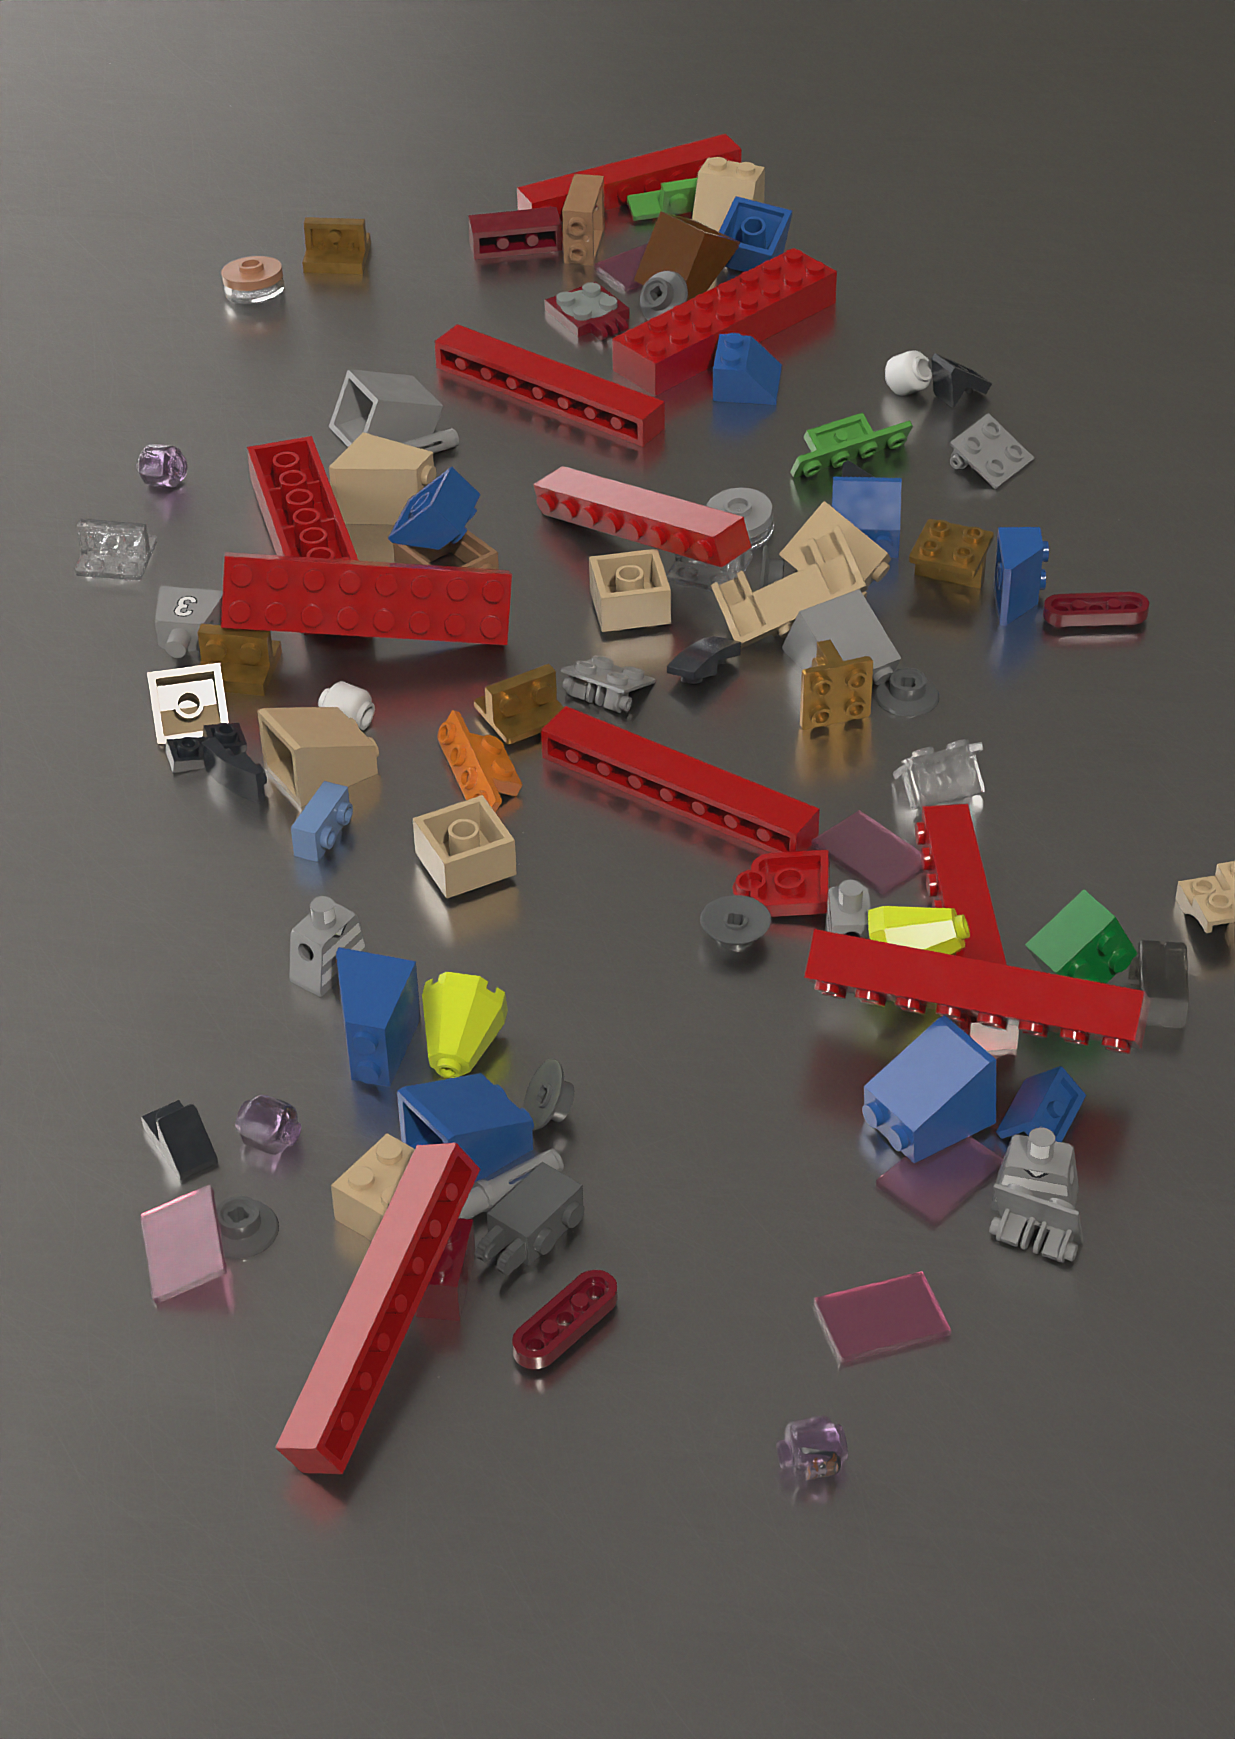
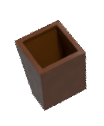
M660 211L634 281L644 285L653 275L659 272H677L684 278L687 284L688 301L710 288L738 249L740 242L696 220Z

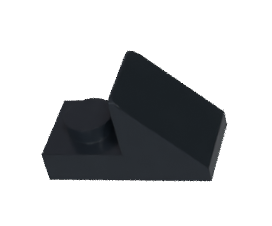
M936 353L931 358L933 392L935 396L952 408L956 406L964 391L972 394L973 390H976L986 395L992 385L991 382L976 371Z
M177 1100L141 1116L143 1128L180 1180L218 1163L217 1155L194 1104L184 1107L180 1100Z

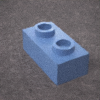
M327 781L322 783L291 826L294 856L319 862L326 850L333 847L337 834L344 825L349 824L353 814V805L349 802L347 786Z

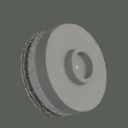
M742 487L727 489L713 496L706 505L707 507L744 517L751 543V548L747 551L764 545L773 534L772 503L764 493L758 490Z

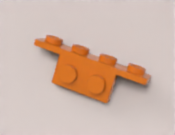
M452 710L446 722L441 724L437 739L465 799L469 800L483 795L496 813L502 803L499 793L516 797L523 784L502 741L492 735L482 736L470 733L461 713Z

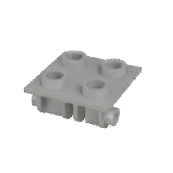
M989 413L949 443L954 449L951 454L950 465L955 469H964L970 464L995 490L1034 460V457Z
M598 655L593 656L592 659L577 661L574 665L561 668V672L570 675L563 681V689L567 690L568 695L590 703L595 701L596 705H603V707L618 713L622 711L627 712L632 704V698L628 697L630 691L656 683V679L645 676V671L632 666L622 668L614 665V661L611 658Z
M995 1183L994 1191L1002 1219L998 1217L993 1218L989 1233L996 1235V1240L1016 1247L1023 1234L1021 1249L1026 1250L1035 1229H1038L1039 1232L1034 1243L1033 1253H1040L1046 1236L1049 1233L1042 1250V1256L1061 1263L1065 1259L1073 1262L1078 1245L1072 1242L1082 1245L1084 1241L1079 1211H1076L1072 1204L1058 1198H1050L1049 1201L1034 1197L1033 1193L1023 1186L1009 1184L1008 1187Z

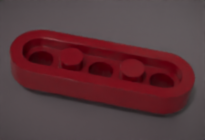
M1137 592L1054 594L1046 598L1044 602L1043 617L1048 623L1059 628L1067 626L1136 625L1147 619L1150 603L1146 596Z
M588 1270L577 1276L515 1331L512 1337V1347L516 1362L529 1369L544 1368L554 1362L615 1307L618 1300L615 1278L603 1270ZM563 1323H569L570 1325H568V1326H563V1325H561V1324H563Z

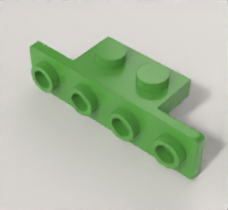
M698 178L661 183V190L628 195L627 204L633 220L656 218L659 216L660 211L674 215L693 212Z
M862 412L806 431L804 439L811 452L797 457L790 473L793 478L802 475L810 477L817 474L823 468L843 466V462L847 460L850 461L860 456L868 458L877 451L888 447L896 449L907 441L913 425L909 420L873 432Z

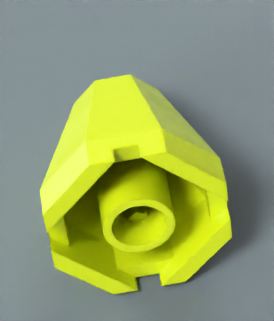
M881 906L868 910V930L871 940L954 955L965 948V939L970 937L965 916L963 914L957 915L955 908Z
M445 972L439 975L438 982L433 983V978L425 982L422 1001L430 1067L435 1069L442 1077L456 1078L471 1072L505 1024L508 1012L505 992L496 987V991L493 993L487 989L488 981L480 976Z

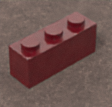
M557 207L468 215L469 242L474 260L562 251V224Z

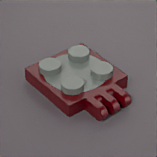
M596 281L545 299V311L578 338L592 333L602 341L607 339L608 335L612 337L617 335L618 331L623 333L629 329L626 320L630 319V308Z

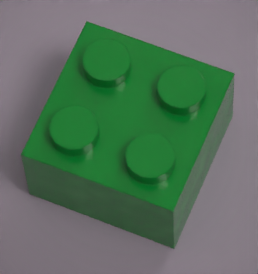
M1084 889L1025 944L1043 972L1105 984L1117 973L1126 970L1131 964L1132 959L1138 954L1117 918Z

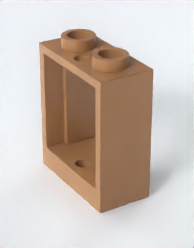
M574 174L562 210L564 263L594 265L605 229L604 176Z
M469 530L457 543L452 544L449 542L439 550L393 543L395 563L430 565V562L451 552L466 563L461 567L499 570L498 552Z

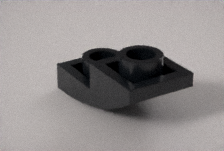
M718 636L699 640L680 652L667 665V673L681 676L682 682L700 683L703 677L717 675L718 664L726 663L727 658L740 656L741 642Z
M223 722L203 725L202 737L186 736L166 739L165 752L172 772H187L205 768L202 742L216 737L225 749L230 748L234 756L247 751L248 745L240 724Z
M216 737L202 742L206 771L217 782L248 800L258 803L265 801L264 784L267 783V776L260 763L255 764L246 752L234 756L231 749H225Z

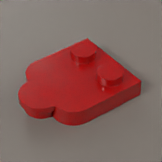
M811 850L763 854L753 861L751 870L743 871L736 877L732 888L733 895H742L758 900L766 906L771 917L827 914L828 889L830 887L829 851Z

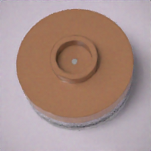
M266 256L240 258L228 263L221 270L225 297L234 303L257 304L267 302L280 296L285 290L282 265L275 258Z

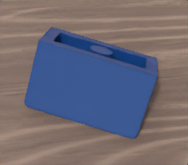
M1062 1066L1031 1076L1024 1080L996 1133L1003 1139L1023 1131L1029 1136V1133L1035 1128H1047L1054 1133L1055 1141L1062 1142L1086 1094Z

